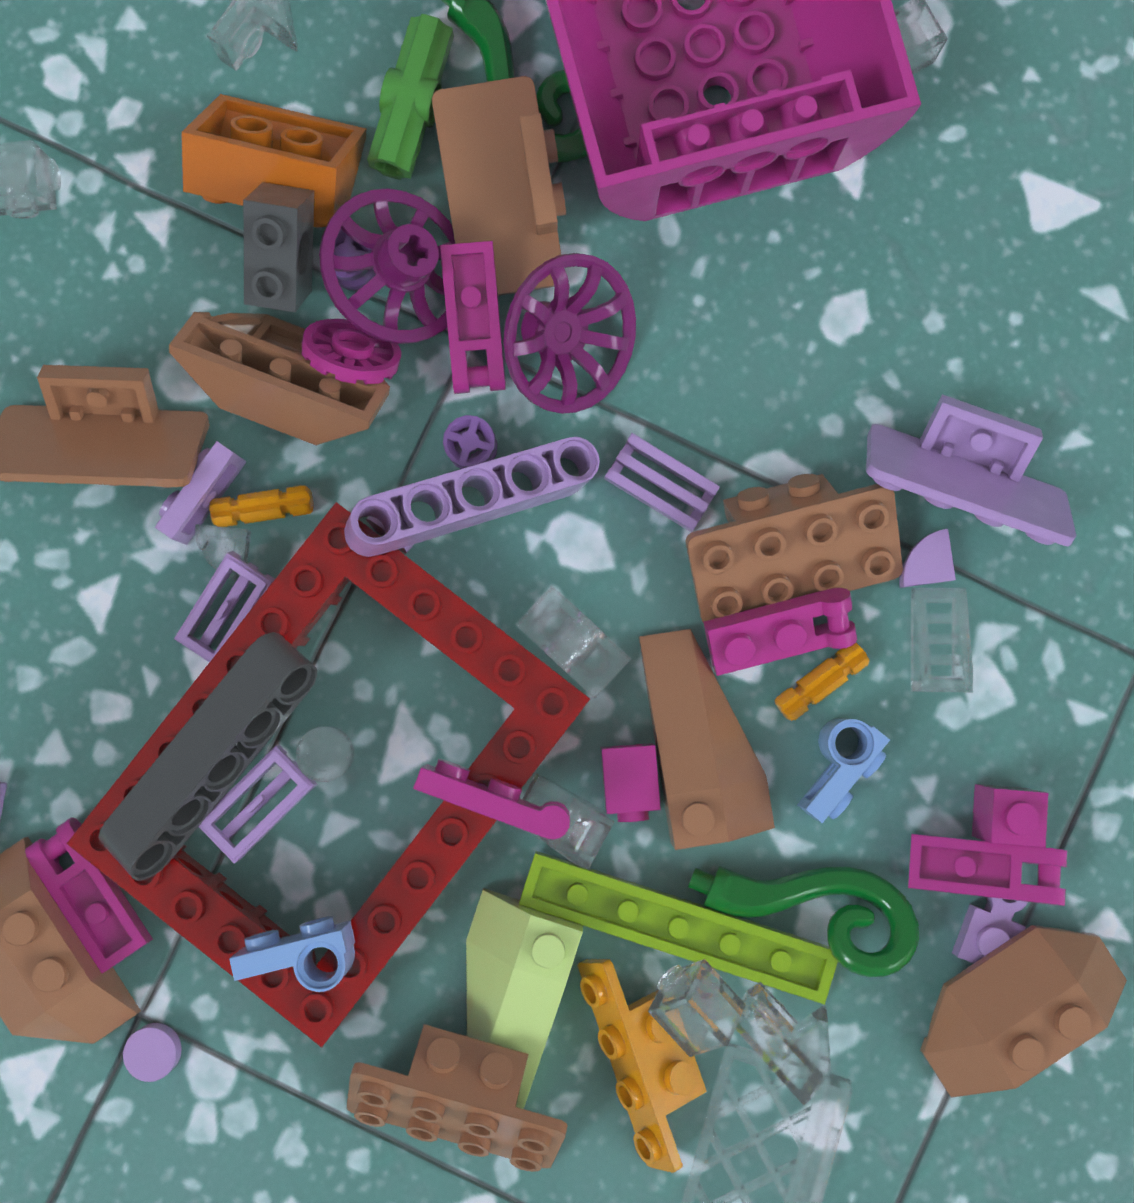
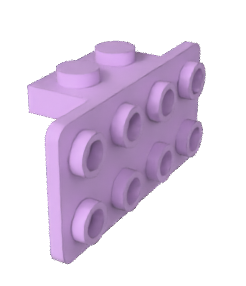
M943 394L920 439L879 424L871 426L867 435L866 473L881 487L892 491L904 489L916 493L939 508L950 509L955 507L967 511L990 526L1001 527L1006 525L1025 532L1028 537L1041 544L1052 545L1057 543L1063 546H1071L1076 538L1066 492L1053 485L1023 475L1043 439L1041 429Z

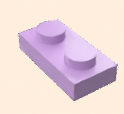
M216 441L211 449H204L198 455V461L190 483L184 486L181 491H174L162 504L159 511L161 519L155 528L172 540L187 545L210 514V501L223 496L246 464V461L218 441Z

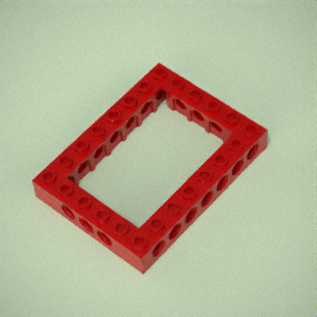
M337 502L66 843L231 976H233L229 958L243 947H246L245 938L271 930H278L280 938L290 935L265 916L267 910L261 905L254 907L224 883L227 878L220 872L215 875L188 855L184 851L187 847L186 845L181 847L159 873L145 880H135L100 842L99 833L105 821L250 645L258 638L275 632L284 637L293 647H305L311 639L307 634L331 604L338 605L342 599L339 595L340 592L351 581L514 708L509 717L468 768L470 772L467 779L488 786L490 779L493 778L522 789L590 700L584 693L398 549L371 557L359 555L350 549L345 540L344 530L351 513ZM358 520L359 527L364 534L373 538L381 537L362 521ZM445 800L440 804L351 919L355 938V958L350 970L334 988L324 992L308 990L297 980L293 966L238 981L320 1047H323L497 820ZM328 949L316 967L324 972L336 971L338 961L335 954ZM313 950L312 957L313 962L316 965V954Z

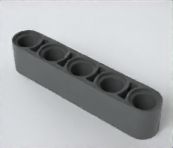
M279 633L265 634L250 645L100 829V842L133 879L145 880L153 877L171 861L315 684L317 668Z

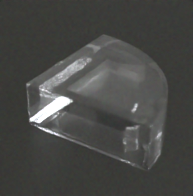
M195 525L197 545L207 562L215 570H217L225 555L231 551L242 556L240 559L248 563L251 531L247 529ZM233 570L229 578L237 581L240 574Z

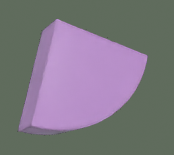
M948 529L939 530L925 536L911 549L905 562L902 564L903 571L899 576L900 588L956 580Z

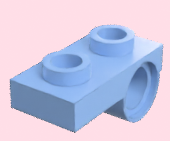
M836 718L826 723L820 731L818 744L823 756L831 763L799 801L797 806L821 823L828 816L831 819L837 818L851 802L853 795L849 790L861 775L868 778L881 766L886 758V754L882 750L890 739L874 726H869L860 720ZM849 727L857 734L858 747L852 755L842 757L836 749L835 740L841 730Z
M327 916L299 925L301 933L280 938L278 930H271L245 938L246 947H243L229 958L234 981L293 966L297 980L308 990L324 992L334 988L347 974L354 962L355 938L351 921L334 924L333 916ZM325 947L330 949L337 958V970L334 972H324L318 969L312 957L314 948Z

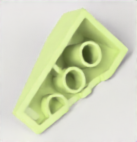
M483 888L466 939L467 1037L529 1054L516 1107L524 1109L583 933V925L519 905L520 900Z

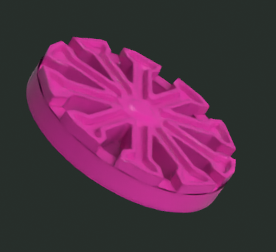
M336 318L316 321L305 329L302 339V356L305 360H310V366L323 375L335 374L336 380L356 384L357 380H363L365 384H379L383 382L384 378L392 379L398 371L401 359L399 345L381 341L367 335L348 322L347 319Z

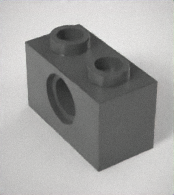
M262 182L243 200L244 304L296 313L312 292L314 190Z

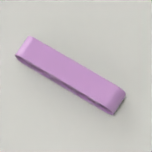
M569 437L368 496L360 500L352 509L344 530L345 540L350 549L357 554L371 557L571 496L586 485L597 473L600 464L599 454L594 445L588 440L580 437ZM560 458L573 461L578 468L579 476H572L566 473L561 466ZM512 472L526 475L532 483V491H524L518 488L512 480ZM470 486L479 490L484 497V506H474L468 503L462 495V488ZM422 501L429 504L435 512L436 519L430 522L419 520L411 511V503ZM368 516L377 518L385 527V535L378 538L367 536L361 531L358 520Z

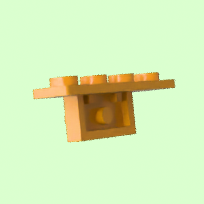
M586 959L578 963V969L582 978L580 981L581 992L585 1001L592 1007L598 1024V1041L602 1051L610 1059L617 1080L616 1093L618 1099L628 1111L635 1132L633 1137L635 1149L648 1167L674 1173L681 1169L683 1164L666 1115L706 1093L707 1090L672 990L659 989L627 1005L612 961L610 959Z

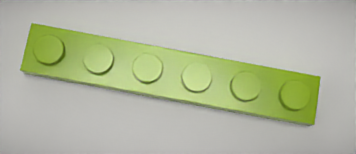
M535 851L519 901V905L824 1005L838 963L833 957L829 946L741 917L724 914L704 905Z

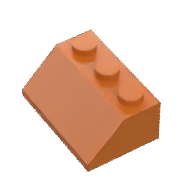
M220 94L182 131L183 192L200 195L204 200L211 203L224 204L229 202L243 206V200L262 182L314 190V227H326L328 221L339 207L351 198L366 140L367 129Z

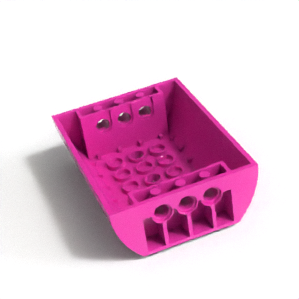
M545 0L599 198L609 211L628 219L649 221L842 170L891 138L911 119L921 106L891 0H704V4L696 10L683 8L677 0ZM711 86H722L730 93L731 101L726 105L724 102L711 105L706 101L703 92Z

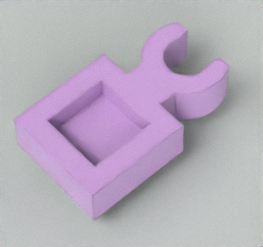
M985 897L987 903L984 909L970 904L952 954L974 964L1025 930V926L1012 921L1014 913L1022 910L1028 902Z

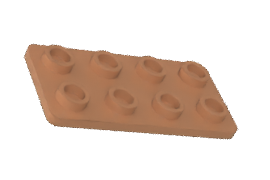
M520 76L437 90L432 96V105L455 244L493 241L498 296L516 293L520 285L533 270L545 261L561 255L557 216L566 215V206L562 182L552 184L549 163L558 162L554 130H543L535 85L530 77ZM548 275L539 282L534 290L554 287L551 275Z
M43 365L37 379L46 406L11 405L6 407L0 415V481L155 486L165 488L184 487L192 479L198 455L201 452L210 426L208 415L201 411L159 410L148 368Z
M823 474L797 475L786 484L770 488L752 487L739 492L736 497L724 499L725 515L729 523L694 531L687 536L685 541L702 622L827 589L844 588L852 591L897 579L903 571L894 491L874 484L838 494Z
M425 1024L423 1025L408 1076L360 1062L353 1065L350 1074L347 1110L354 1113V1117L359 1122L374 1127H382L385 1123L406 1129L408 1135L421 1141L433 1142L437 1138L457 1143L461 1151L473 1156L485 1157L492 1153L509 1158L513 1166L525 1171L536 1172L540 1171L541 1168H551L565 1139L568 1127L567 1123L560 1119L516 1107L529 1054Z

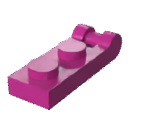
M493 241L440 245L454 394L470 393V388L490 386V391L506 390ZM486 350L487 365L468 367L467 351Z
M844 588L827 589L704 621L711 663L716 675L735 672L827 647L842 649L854 645L857 641L855 623L849 621L848 613L852 610L850 591ZM822 615L827 616V623L814 626L813 618Z
M438 759L436 767L429 764L422 766L413 789L547 839L561 838L569 829V810L560 801L552 800L544 803L542 806L520 799L522 789L493 778L490 779L488 786L467 779L470 772L469 769L443 759Z
M71 817L56 828L57 834L48 840L40 838L25 849V853L31 866L100 972L104 973L149 943L153 938L119 886L66 844L81 826L77 819ZM68 852L75 864L63 870L59 864V857Z
M911 834L908 888L1065 906L1066 889L1060 888L1061 867H1067V850L992 844L986 841ZM1022 863L1038 865L1037 885L1021 884Z

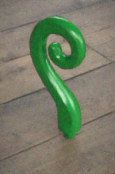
M441 0L449 7L447 13L448 20L469 36L479 48L487 82L516 77L509 33L493 3L490 0ZM564 70L557 71L546 77L536 94L541 118L547 124L554 127L560 125L563 121V112L557 103L558 98L563 94L570 93ZM580 128L568 134L554 133L558 162L566 163L588 156Z
M721 866L718 867L715 875L695 867L688 885L689 888L707 895L704 906L735 917H763L827 895H848L872 904L886 917L890 927V937L887 944L877 952L862 951L851 940L852 929H865L874 923L875 915L869 908L860 905H845L837 909L830 917L827 926V942L833 957L844 968L860 976L885 977L898 972L910 962L918 946L919 924L912 905L894 885L882 877L862 869L824 867L801 871L773 880H756Z

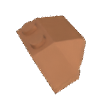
M194 312L169 344V353L220 409L314 445L369 429L390 391V386L385 380L379 384H365L363 380H357L356 384L336 380L335 374L332 373L323 375L310 366V360H305L302 356V339L305 329L267 314L227 313L211 316L209 312Z
M25 837L0 854V1017L10 1033L15 1036L94 1044L137 1015L141 1010L113 967L104 973L100 972L28 861L25 849L32 842L29 837Z
M1031 925L943 984L931 1018L928 1036L924 1038L920 1051L951 1097L1016 1089L1105 1030L1110 1023L1127 980L1098 935Z

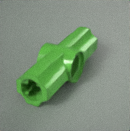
M421 14V16L410 18L396 67L388 69L381 88L379 100L381 116L367 162L369 167L379 171L384 176L398 180L402 178L411 179L426 127L431 128L435 123L432 96L437 90L442 89L441 78L454 39L453 28L447 26L434 16Z

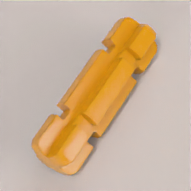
M300 485L287 487L286 492L273 489L240 494L236 500L230 496L214 498L210 501L209 511L213 525L228 527L237 525L239 520L248 524L286 518V513H290L293 517L307 515L313 512L314 502L310 488Z
M855 643L850 647L838 650L835 653L836 658L826 659L797 681L795 689L789 687L776 697L775 703L779 711L788 720L798 719L809 710L807 706L810 703L816 705L848 681L847 675H856L868 666L870 660L863 648Z

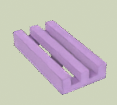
M633 433L629 436L625 446L619 452L615 462L604 477L606 481L691 533L720 488L717 484ZM636 451L703 492V496L700 499L631 457L632 453ZM624 466L694 508L691 515L688 516L621 475L620 473Z
M234 551L228 552L174 638L208 662L212 660L275 580L269 574L264 575L259 572V568L251 562L247 564L240 559L242 556ZM234 570L240 574L239 578L201 639H196L192 635ZM252 582L256 587L216 651L210 648L211 644L249 583Z
M280 745L275 746L217 803L199 825V828L233 863L240 861L317 785L310 776L307 777L301 770L302 767L296 761H292L286 755L287 752ZM277 764L283 771L221 831L215 823ZM292 779L297 786L235 846L230 839Z

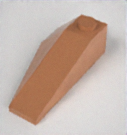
M691 629L640 636V649L669 836L674 849L679 850L730 842L775 828L767 776Z

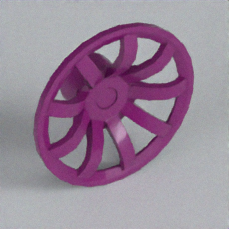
M377 189L352 197L341 205L328 221L322 235L319 252L320 271L323 282L335 307L348 322L363 333L378 340L395 344L424 341L447 328L446 311L437 319L429 309L425 298L424 284L435 292L444 295L443 279L434 271L437 262L441 260L440 245L437 246L434 237L423 228L428 217L442 230L449 242L442 245L455 244L451 222L435 206L423 198L406 191ZM388 202L401 203L417 209L410 223L397 227L390 216ZM373 204L376 221L383 235L371 233L361 228L352 220L350 215L362 207ZM340 229L352 240L372 249V252L360 256H335V241ZM373 269L376 275L347 299L339 285L335 271L353 272ZM383 286H387L390 288L384 310L382 326L369 320L357 309ZM405 293H409L414 311L424 327L413 330H398V315Z
M580 253L558 255L545 261L528 275L518 288L510 304L505 321L503 343L505 361L510 376L518 390L531 403L551 412L561 414L576 413L592 407L604 399L616 387L626 371L636 338V314L629 288L619 272L608 262L592 255ZM574 266L587 268V276L583 285L576 294L569 298L570 285L564 268ZM548 275H551L555 287L554 299L551 302H539L531 297L530 293L538 283ZM602 276L610 284L615 295L603 304L582 310L597 291ZM524 309L526 313L521 324L523 340L516 341L517 324L521 311ZM621 310L623 320L622 337L588 330L589 324L611 317ZM585 343L619 350L608 374L583 349ZM537 352L541 358L540 367L534 378L528 382L522 372L517 356ZM571 360L580 365L592 377L596 385L594 389L580 397H577L578 383ZM555 366L560 372L563 384L561 400L549 398L540 393L551 380Z

